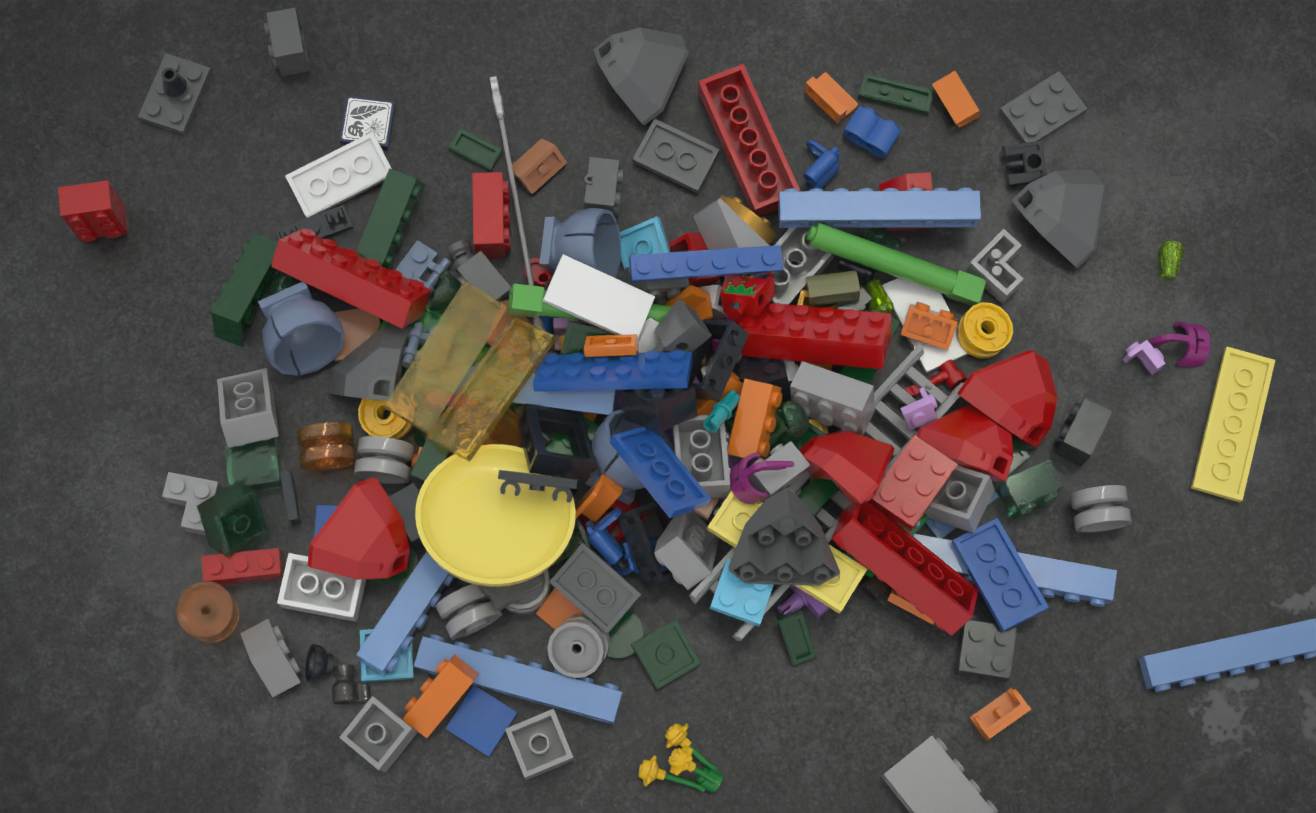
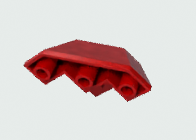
M1031 349L972 372L957 393L992 420L1036 448L1052 427L1058 400L1048 360Z
M971 403L919 427L916 436L957 463L958 466L989 475L992 482L1006 481L1014 458L1012 434Z
M837 431L812 437L799 449L800 453L810 464L807 471L813 478L832 480L851 503L864 504L874 496V491L879 487L895 450L890 444L849 431Z
M375 477L354 484L311 541L307 564L310 568L353 579L389 578L407 570L410 547L403 519Z

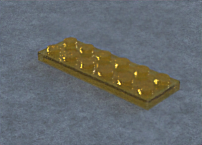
M464 281L384 408L426 434H429L508 307L467 281Z
M513 316L427 435L428 439L432 443L470 462L556 342L554 335Z

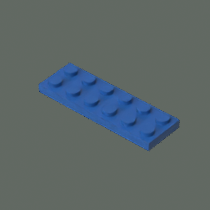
M675 350L673 352L649 351L647 353L624 356L585 357V354L573 353L571 355L551 353L541 355L533 381L534 392L688 388L693 354L692 351Z

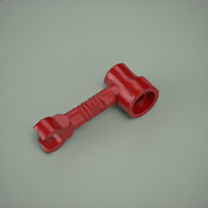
M952 359L940 365L941 372L928 378L935 386L946 382L950 390H954L960 383H964L967 380L963 371L958 370ZM917 385L904 389L914 399L920 395V388Z

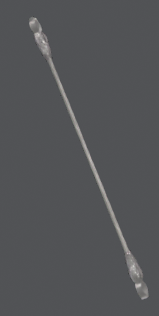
M494 76L490 77L493 93L491 99L495 116L500 124L528 283L530 286H534L504 124V99L499 91L497 77ZM539 315L538 318L533 317L535 340L541 357V355H547L545 344L547 342V334L543 318Z

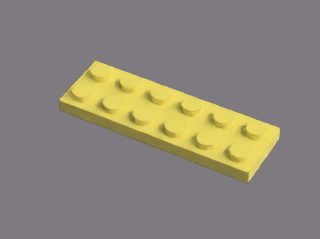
M1231 347L1224 349L1191 489L1239 503L1243 500L1275 360Z
M731 490L706 530L736 548L746 522L763 503H742ZM829 545L839 567L840 574L819 586H795L840 614L867 571V568Z

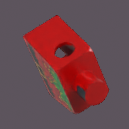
M773 273L725 276L721 298L723 311L727 313V316L732 320H739L742 315L758 316L776 294Z

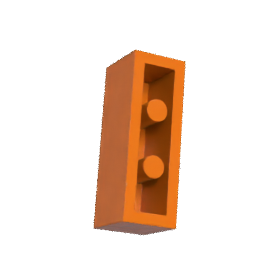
M744 379L727 454L745 458L752 453H759L760 458L765 460L770 451L769 438L776 426V410L782 401L781 387Z
M455 654L449 661L446 658L442 660L435 669L438 672L437 676L433 680L429 677L420 688L423 692L417 699L413 696L404 707L407 713L403 720L425 738L429 737L479 674Z

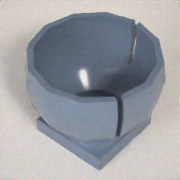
M588 208L576 211L564 222H560L555 217H545L539 264L554 275L560 258L564 254L611 277L617 278L621 262V237L619 226L616 224L617 220L613 213L605 209Z
M300 282L258 301L267 319L262 329L265 356L270 364L280 373L298 376V372L300 375L318 371L335 360L343 348L344 330L341 321L327 305L313 300L305 282Z
M624 409L611 412L597 429L592 440V450L596 461L595 464L597 465L595 471L591 472L585 484L592 486L604 474L624 488L617 500L630 505L635 498L636 490L645 487L609 441L615 434L643 426L625 420ZM657 432L674 452L673 443L666 432Z

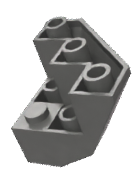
M645 28L613 34L593 49L598 64L609 83L643 125H646L663 112L689 54L683 36Z
M1093 170L1054 171L1029 183L1011 200L1036 230L1075 267L1081 266L1096 251L1107 186Z
M385 324L332 367L329 394L398 402L403 350L408 345V334L411 327L406 326L402 329L395 325Z
M788 488L766 499L746 522L729 564V571L747 584L819 586L840 574L839 567L820 524L803 500Z

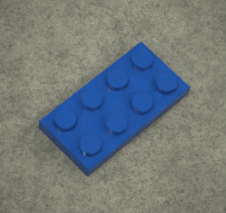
M640 427L612 436L609 443L669 518L708 506L712 499L656 431Z
M998 518L976 528L974 533L968 532L952 541V545L1002 632L1049 608Z

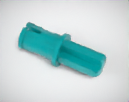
M731 390L721 402L715 403L712 413L703 422V426L708 432L716 433L722 423L732 416V410L740 400V395L735 390Z

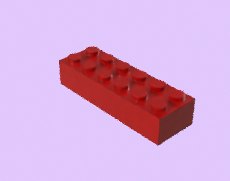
M744 64L698 81V94L749 209L758 217L777 211L780 192H784L786 189H798L799 192L801 191Z
M300 229L279 239L271 267L402 329L423 316L431 293V289L425 287L422 282L403 277L401 272L386 269L380 266L381 264L378 261L365 259L359 256L358 252L337 246V243L333 240L322 239L309 229Z
M768 303L758 316L742 315L739 320H735L736 324L749 333L741 351L742 356L883 369L892 338L891 314L881 312Z
M870 501L864 504L851 503L841 512L832 540L835 541L839 548L846 550L855 557L860 565L866 566L880 581L886 582L900 597L907 599L921 614L928 616L935 622L938 628L945 630L951 636L972 618L979 590Z

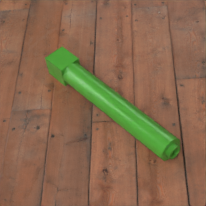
M819 222L815 226H811L806 239L809 240V246L935 290L945 294L947 298L969 306L980 303L986 279L961 270L953 271Z
M513 284L510 288L508 314L535 318L542 315L582 320L542 302L547 291L544 290V287ZM652 304L646 320L652 318L660 323L673 306Z

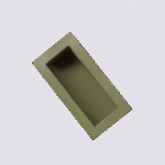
M856 270L805 277L809 306L855 301L860 298V286Z

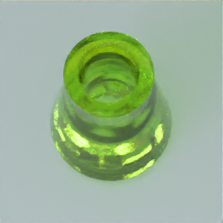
M1163 241V246L1160 247L1163 277H1177V271L1185 251L1182 242Z
M879 280L869 282L866 287L868 294L872 297L870 312L875 309L881 313L892 314L894 304L882 287Z

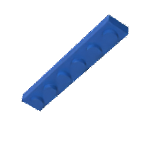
M781 245L630 255L629 257L631 282L783 271Z

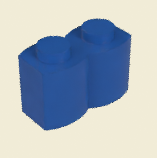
M859 106L844 129L843 136L884 160L898 139L901 130L894 121L879 118L877 112L872 108Z

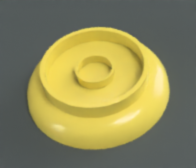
M480 445L462 450L450 456L429 474L417 498L415 510L416 526L426 551L443 570L468 583L501 587L528 581L546 571L559 559L573 533L575 503L573 497L570 503L567 502L566 492L560 491L557 495V501H553L552 494L556 489L555 487L545 486V491L530 490V484L518 483L521 487L519 496H515V487L513 485H508L505 494H501L500 487L505 480L498 479L499 470L529 473L524 449L511 445Z

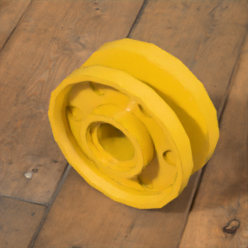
M981 302L973 305L959 319L956 327L957 340L969 355L988 359L996 356L1011 341L1013 335L1012 322L1008 314L1001 307L992 303ZM981 327L984 328L988 334L984 333Z
M400 391L398 402L363 398L358 409L359 422L362 428L371 436L399 440L406 436L413 427L415 407L411 399ZM390 408L391 414L384 420L383 413L386 409Z

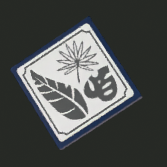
M347 96L339 139L340 144L347 145L373 132L381 149H388L396 105L395 101Z

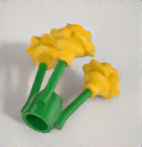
M675 723L667 730L665 737L668 740L667 748L678 745L682 747V749H674L668 760L671 765L670 772L676 776L660 769L654 755L650 760H643L639 767L638 777L643 779L644 786L646 787L657 778L687 785L701 792L708 790L714 793L720 786L723 775L717 772V767L709 763L691 745L692 742L687 738L686 730L688 729V724L686 723L681 726ZM691 754L704 765L701 769L692 761ZM685 770L693 771L697 774L696 781L698 783L678 777V775Z

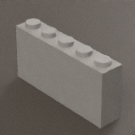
M929 737L881 776L910 813H998V810L991 801L987 800L985 802L979 794L981 789L972 779L968 780L962 772L965 770L959 761L955 758L952 760L946 753L948 749L940 738Z

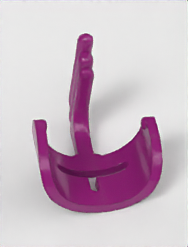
M1175 322L1174 327L1185 328L1187 335L1166 334L1148 340L1152 347L1168 342H1186L1188 345L1186 354L1180 361H1177V367L1200 366L1206 362L1210 352L1209 332L1204 326L1199 324Z
M759 453L748 455L733 466L730 471V486L733 494L739 501L745 504H755L769 498L767 492L762 493L753 488L748 481V477L760 471L794 467V462L763 461L753 464L746 469L747 463L760 458Z

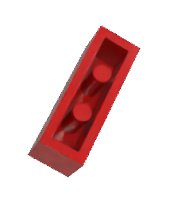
M279 548L202 556L203 582L208 586L283 579L285 571L284 553Z

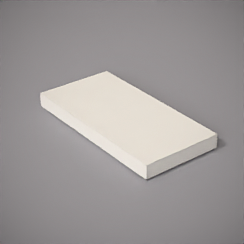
M371 132L285 175L306 218L325 212L384 182L391 166L374 133Z
M563 254L542 302L615 335L637 334L639 337L655 296Z
M901 278L882 285V290L902 328L910 304L916 305V302H921L931 306L930 310L939 313L940 309L950 312L942 294L935 290ZM956 329L948 350L907 337L913 350L919 343L924 347V354L918 361L925 374L938 369L947 360L952 359L955 361L969 355L960 346L957 340Z

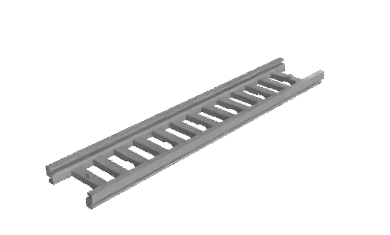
M920 343L874 393L875 412L908 439L907 443L900 449L869 422L865 434L871 439L890 444L895 448L892 455L893 458L890 460L886 470L892 467L909 441L918 432V430L914 429L909 431L906 422L881 401L888 393L905 406L916 401L897 384L899 380L905 375L919 388L924 387L927 395L932 393L936 402L940 405L935 410L938 419L960 397L957 393L964 384L960 383L947 396L912 367L924 354V347ZM807 471L794 481L788 489L798 496L802 491L801 488L808 480L812 481L813 477ZM840 491L831 499L843 510L851 504L849 499ZM822 509L815 518L828 528L824 535L829 543L832 540L839 518L835 520ZM735 547L727 553L712 570V573L690 594L691 600L695 604L709 589L715 594L718 585L717 580L721 576L727 558L732 559ZM779 584L770 594L764 615L791 585ZM745 622L733 635V638L741 642L755 625Z

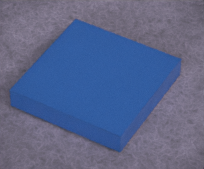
M474 685L445 729L490 757L506 733L505 729L511 725L518 713Z

